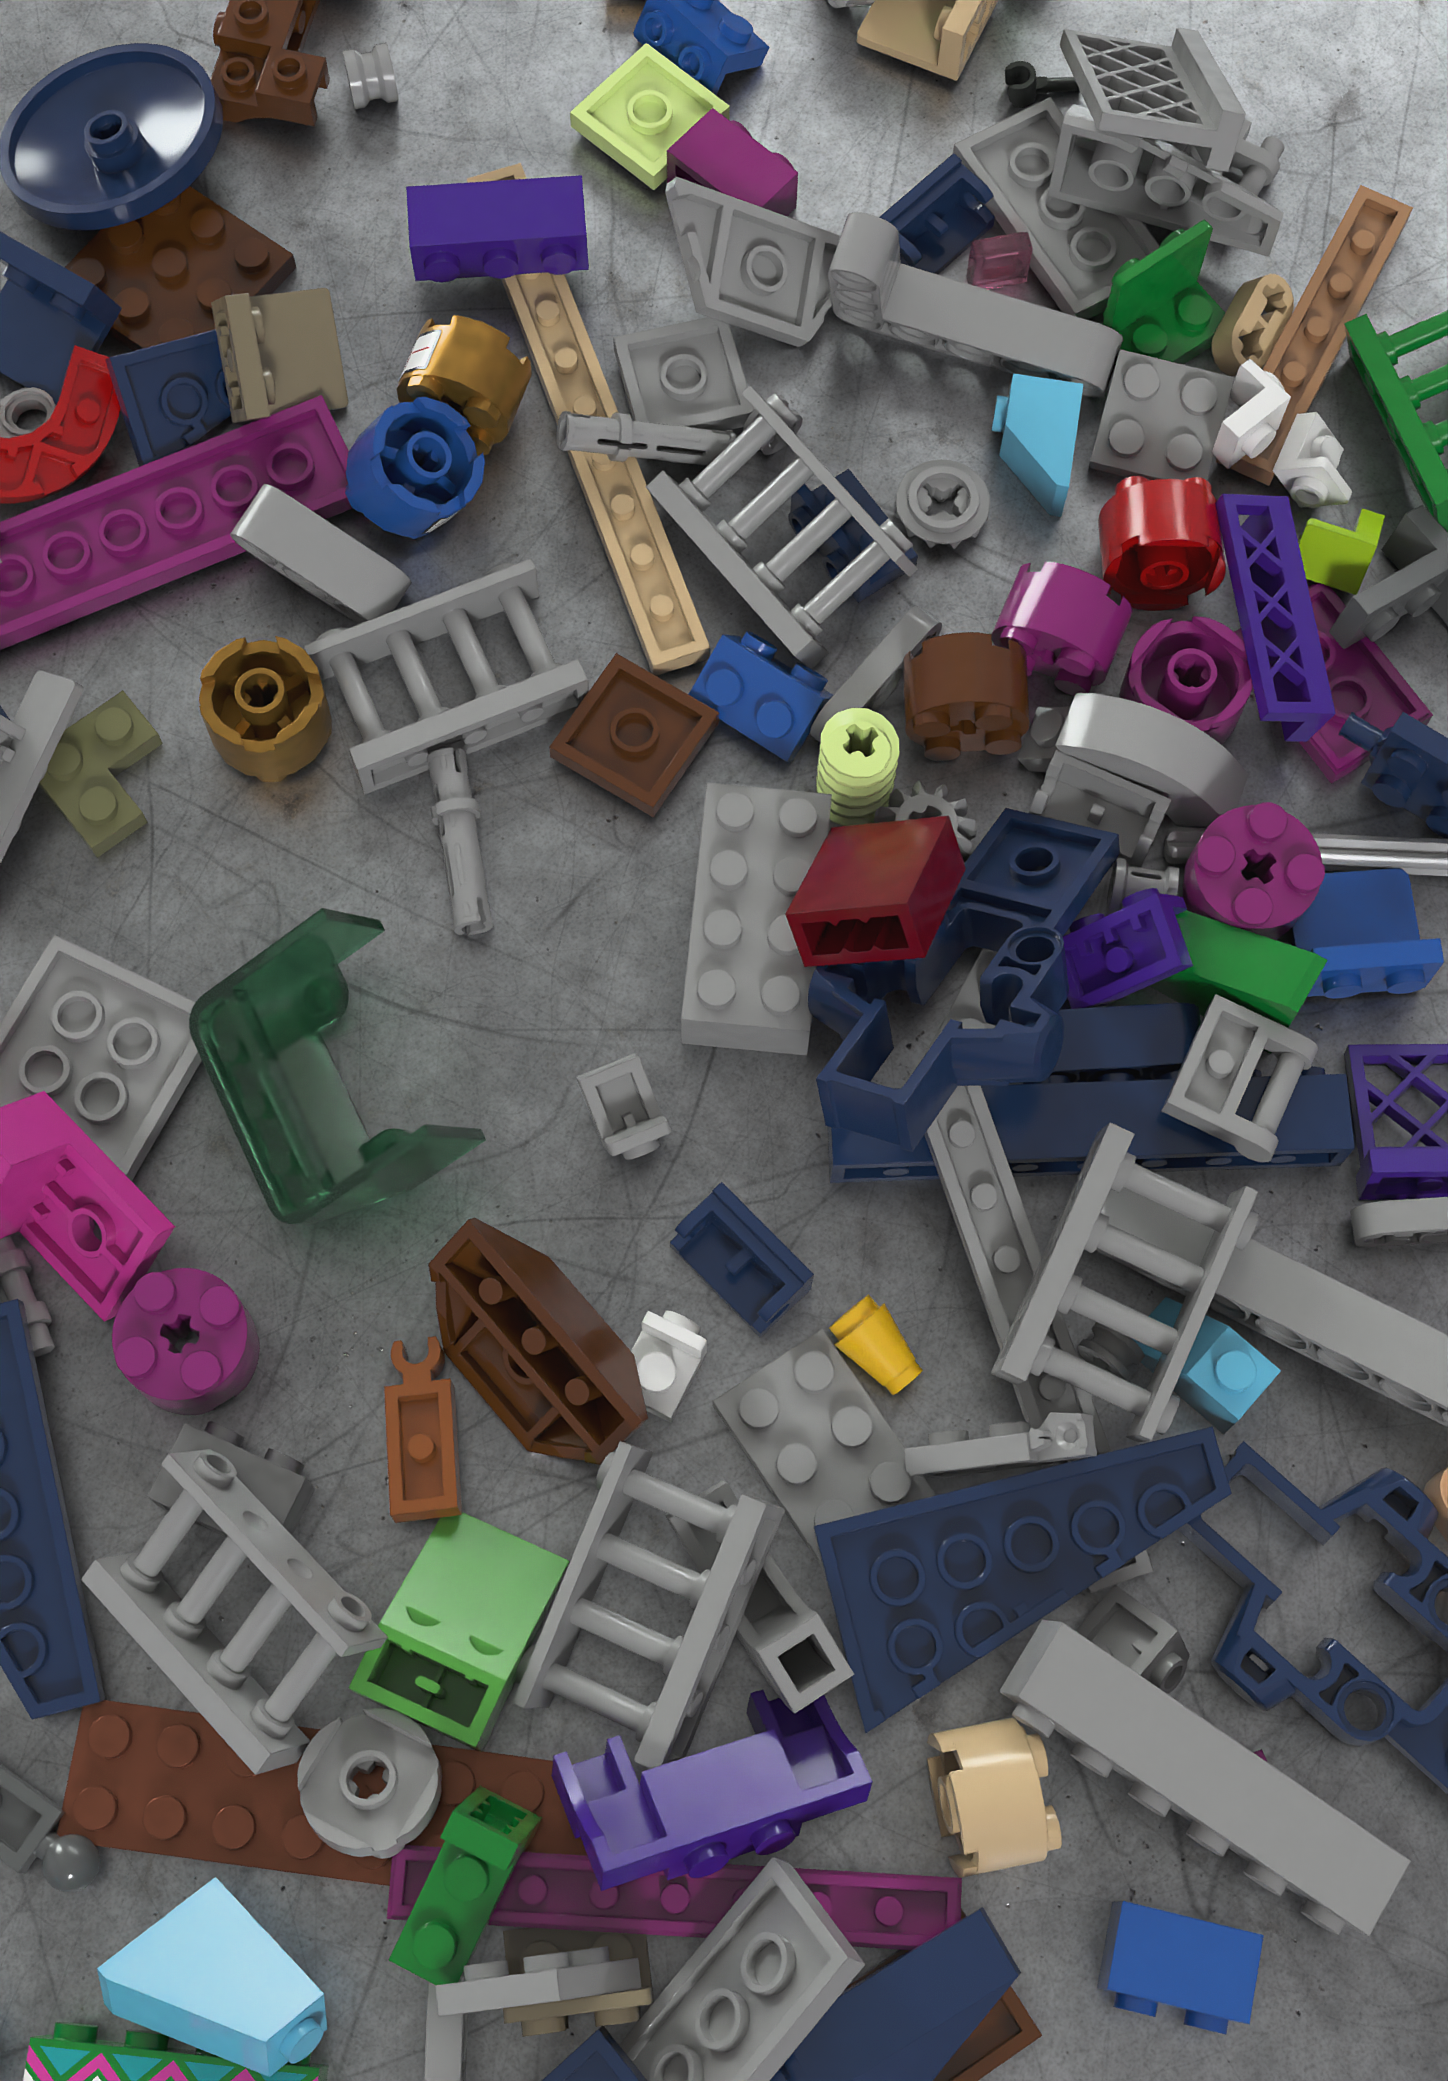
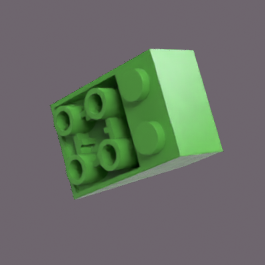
M462 1512V1515L440 1518L378 1625L387 1635V1640L381 1648L365 1652L348 1688L365 1699L389 1710L399 1712L425 1727L482 1752L516 1681L518 1665L525 1652L532 1646L570 1561Z

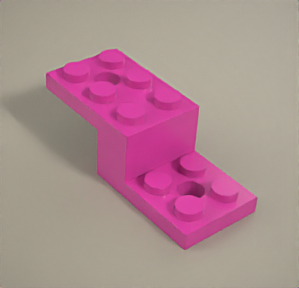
M45 1091L0 1107V1239L20 1232L104 1322L116 1317L122 1302L135 1287L137 1281L147 1274L175 1226ZM94 1220L101 1230L102 1242L93 1233Z

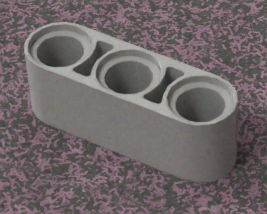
M264 484L230 533L231 538L247 552L357 624L393 612L412 583L410 578L391 562L286 493L269 484Z

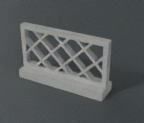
M1177 27L1172 46H1165L1068 29L1063 30L1059 46L1098 130L1194 145L1205 168L1229 171L1246 113L1199 31Z

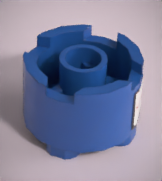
M417 397L413 402L398 403L387 408L358 436L348 452L346 467L348 484L346 485L345 494L351 507L358 512H362L365 517L384 531L412 539L428 535L450 520L473 499L483 483L485 459L483 453L479 456L477 455L475 443L466 431L471 426L467 419L447 403L428 397Z

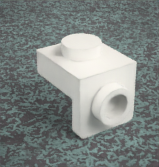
M1248 359L1239 366L1230 394L1231 399L1240 408L1222 422L1211 453L1227 469L1246 454L1251 459L1255 458L1269 446L1276 436V430L1279 429L1291 398L1275 375L1268 371H1263L1251 359Z

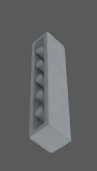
M1042 1619L999 1691L1018 1704L1012 1716L1046 1738H1049L1052 1731L1056 1730L1075 1743L1070 1753L1074 1759L1105 1778L1108 1777L1112 1769L1134 1783L1128 1792V1795L1162 1817H1165L1170 1809L1191 1822L1186 1831L1190 1838L1221 1857L1224 1856L1229 1848L1249 1862L1243 1871L1247 1877L1278 1896L1282 1895L1285 1888L1289 1889L1306 1901L1301 1910L1303 1915L1339 1936L1343 1927L1370 1936L1411 1860L1063 1622Z

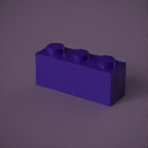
M582 175L406 187L409 247L415 281L432 280L442 283L457 278L490 276L503 279L518 274L550 273L563 275L571 271L589 270Z

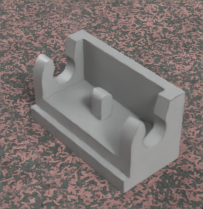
M1056 750L1048 766L1043 784L1035 794L1029 813L1119 834L1120 854L1118 858L1126 859L1128 866L1142 867L1171 799Z

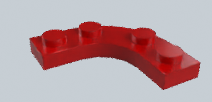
M74 345L58 403L49 420L32 433L12 438L0 437V504L31 502L59 493L82 478L98 461L113 435L121 410L105 361L109 357Z

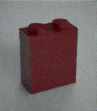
M949 816L831 827L785 913L804 967L926 957L966 870Z

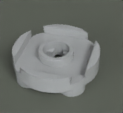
M364 1709L365 1714L355 1715L344 1721L339 1717L326 1724L307 1745L297 1772L300 1802L315 1834L331 1848L351 1856H374L380 1859L391 1858L398 1854L405 1844L421 1834L433 1818L442 1792V1767L425 1731L412 1719L389 1709ZM376 1765L383 1767L385 1770L382 1779L386 1784L385 1789L379 1795H370L368 1799L359 1798L360 1789L352 1781L356 1773L360 1771L364 1774H370Z

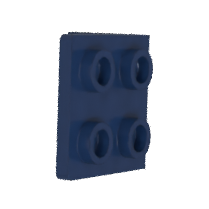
M0 231V262L6 266L2 276L7 279L0 292V373L26 388L35 387L44 390L53 398L55 405H57L74 345L97 353L121 312L122 307L91 282Z

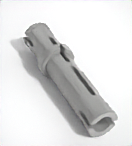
M563 411L558 420L556 439L557 446L561 451L572 450L607 454L609 460L624 462L628 457L708 466L736 439V435L733 434L732 430L719 431L634 421L627 413L615 412L611 418Z
M443 748L433 751L427 756L435 806L430 808L432 823L439 827L448 891L452 906L454 933L464 934L466 926L467 935H475L487 932L494 927L477 834L476 818L479 819L481 816L478 801L472 798L466 751L458 748L455 751L456 758H454L453 748Z

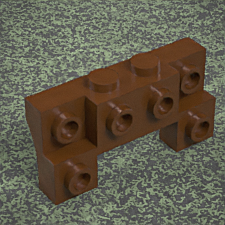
M229 0L226 11H220L217 14L214 23L213 40L215 46L220 47V53L210 80L222 105L223 120L238 123L253 118H272L315 126L318 117L314 99L318 87L327 89L330 77L325 57L302 53L320 0Z

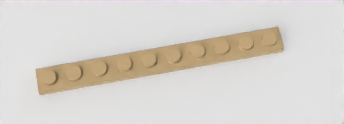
M521 163L467 178V183L527 179ZM533 273L518 274L501 279L557 425L563 411L611 418L618 410L565 275ZM568 450V455L652 674L657 676L708 660L711 651L709 642L651 494L646 488L647 484L637 458L628 457L624 462L609 460L607 454Z

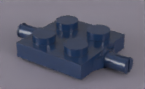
M1352 712L1338 735L1370 752L1371 766L1361 783L1372 789L1374 795L1383 803L1392 807L1406 809L1426 821L1427 826L1434 833L1448 839V738L1402 712L1395 725L1385 729V731L1373 726Z

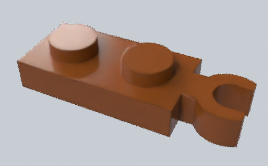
M436 1336L428 1337V1355L425 1360L417 1364L407 1362V1349L402 1340L394 1341L391 1348L392 1363L403 1379V1384L384 1386L390 1516L395 1523L462 1515L455 1387L450 1378L435 1380L442 1372L445 1364V1354Z

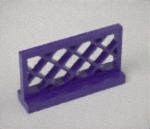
M1448 1044L1348 1045L1344 1056L1360 1168L1355 1176L1358 1199L1404 1200L1448 1197V1143L1431 1131L1448 1114V1093L1423 1074L1432 1064H1448ZM1385 1064L1404 1080L1386 1096L1366 1080L1364 1065ZM1411 1086H1414L1440 1107L1425 1124H1422L1395 1103ZM1369 1102L1377 1107L1372 1113ZM1384 1114L1413 1136L1403 1147H1376L1373 1125ZM1421 1142V1143H1423L1425 1146H1417V1145Z

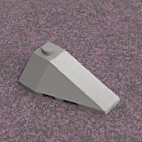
M1074 104L1065 114L1048 191L1049 197L1173 231L1180 228L1188 230L1205 219L1213 227L1210 241L1270 256L1284 212L1216 171L1205 168L1204 164L1164 140L1098 130L1089 109Z

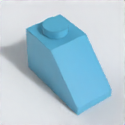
M1013 373L1009 396L997 395L991 431L1002 432L999 456L1049 515L1061 517L1070 483L1083 384Z
M1165 1297L1149 1317L1173 1328L1183 1304ZM1205 1315L1173 1391L1222 1434H1225L1245 1414L1281 1370L1230 1326ZM1134 1340L1145 1355L1141 1363L1153 1373L1162 1352Z

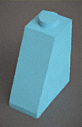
M216 1877L97 1968L104 2005L112 2014L268 2077H271L287 2062L294 2064L306 2058L317 2047L324 2031L327 2030L324 1993Z

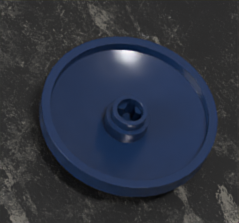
M130 43L102 48L77 57L52 71L32 87L11 112L1 133L0 172L19 206L31 217L42 223L69 230H96L125 224L146 216L166 205L186 190L203 172L213 157L221 138L223 128L222 105L205 69L195 59L180 50L149 43Z

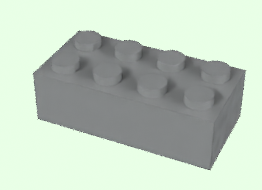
M706 783L681 1015V1044L807 1056L812 1016L808 1008V991L816 966L804 967L785 913L828 835L832 794Z

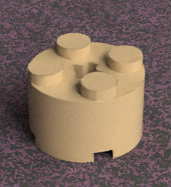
M1007 1718L929 1734L927 1744L940 1751V1756L927 1758L933 1805L941 1837L952 1835L956 1837L961 1854L948 1856L955 1874L959 1878L1044 1861L1048 1851L1061 1848L1062 1836L1056 1812L1052 1805H1044L1039 1778L1048 1776V1760L1043 1741L1038 1733L1027 1735L1024 1727L1020 1726L1015 1718Z

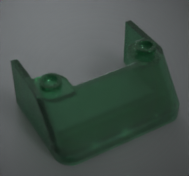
M321 908L204 993L195 1002L190 1013L189 1030L192 1040L271 1213L279 1221L286 1224H315L409 1192L486 1141L482 1130L478 1128L425 1124L414 1132L405 1129H386L370 1139L321 1033L342 1018L349 1001L348 986L338 964L385 931L381 921L378 919Z

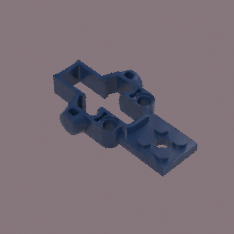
M1005 808L965 862L966 870L925 958L817 966L809 985V1011L813 1017L839 1033L840 1038L844 1040L816 1078L825 1126L834 1129H847L899 1145L901 1149L913 1152L957 1086H1009L1010 1083L1042 1082L1046 1080L1053 1072L1059 1060L1064 1041V1022L1062 1016L1058 1014L1069 994L1063 936L1119 856V834ZM1039 866L1047 867L1040 871H1034ZM976 946L996 951L997 954L980 978V1007L985 1022L994 1025L995 1028L963 1029L962 1022L950 1019L902 1088L893 1089L870 1082L894 1049L886 1001L882 1000V998L891 991L905 990L909 995L911 1003L924 1006L966 948Z
M1243 1441L1228 1461L1229 1463L1224 1467L1229 1484L1238 1475H1244L1322 1545L1339 1530L1338 1522L1355 1514L1360 1516L1366 1523L1376 1519L1387 1528L1388 1533L1383 1538L1406 1557L1410 1567L1407 1572L1400 1576L1393 1572H1382L1374 1581V1591L1424 1636L1436 1642L1448 1653V1625L1440 1620L1434 1608L1437 1594L1448 1592V1557L1428 1540L1439 1513L1427 1495L1408 1478L1385 1467L1318 1507ZM1202 1514L1178 1529L1244 1589L1211 1659L1215 1670L1227 1685L1248 1703L1263 1711H1268L1289 1697H1292L1336 1738L1349 1745L1362 1746L1385 1737L1448 1794V1677L1419 1710H1414L1337 1640L1324 1638L1316 1647V1655L1321 1661V1668L1317 1674L1307 1678L1254 1631L1262 1606L1267 1609L1282 1594V1591L1203 1521ZM1252 1654L1258 1657L1268 1667L1266 1671L1261 1669L1249 1657ZM1349 1694H1364L1376 1705L1378 1717L1372 1730H1359L1347 1720L1344 1705Z

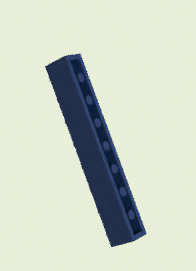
M1311 1066L1308 1070H1302L1275 1133L1279 1142L1269 1162H1258L1241 1155L1234 1145L1161 1111L1179 1071L1165 1073L1159 1077V1080L1134 1081V1076L1129 1073H1109L1097 1077L1095 1082L1070 1083L1068 1076L1050 1075L1046 1080L1032 1082V1084L981 1086L1013 1177L1079 1175L1097 1132L1109 1123H1113L1135 1134L1127 1152L1136 1156L1135 1164L1153 1172L1341 1166L1355 1149L1346 1074H1326L1325 1069L1321 1067ZM1254 1070L1237 1108L1236 1115L1252 1121L1271 1076H1262L1260 1070ZM827 1126L830 1183L940 1179L925 1135L913 1152L901 1149V1146L847 1129H834Z

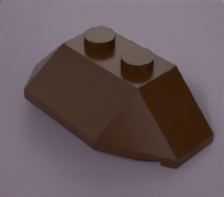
M471 1218L464 1223L428 1263L431 1282H435L436 1311L444 1353L527 1451L560 1458L585 1460L586 1463L601 1465L609 1453L616 1452L620 1441L626 1442L648 1419L634 1354L549 1256L477 1218Z

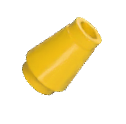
M869 1294L829 1327L830 1331L838 1339L834 1346L882 1386H885L892 1395L902 1390L923 1371L915 1361V1356L886 1304L883 1303L878 1306Z

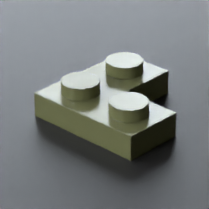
M123 690L64 730L50 759L47 772L39 783L40 787L97 858L148 823L143 812L115 777L163 744L157 731Z

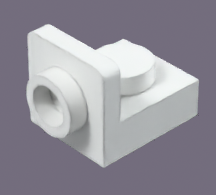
M1317 412L1297 414L1272 470L1300 508H1318L1328 505L1347 504L1352 495V490L1336 470L1344 451L1343 447Z
M666 1310L663 1317L647 1311L641 1322L642 1331L631 1352L635 1356L646 1411L672 1423L707 1353V1340L698 1335L701 1330L700 1326L683 1315Z

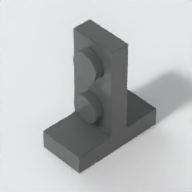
M1423 505L1405 514L1381 549L1399 571L1353 596L1329 630V633L1343 649L1365 637L1371 642L1376 641L1390 631L1401 616L1409 613L1414 618L1424 613L1430 607L1448 625V533Z

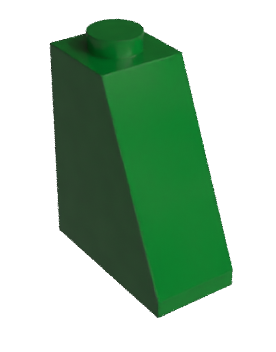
M1184 911L1177 914L1176 918L1193 966L1149 987L1178 1003L1197 1005L1199 1013L1203 1017L1211 1000L1217 994L1288 1028L1328 960L1316 953L1189 911Z

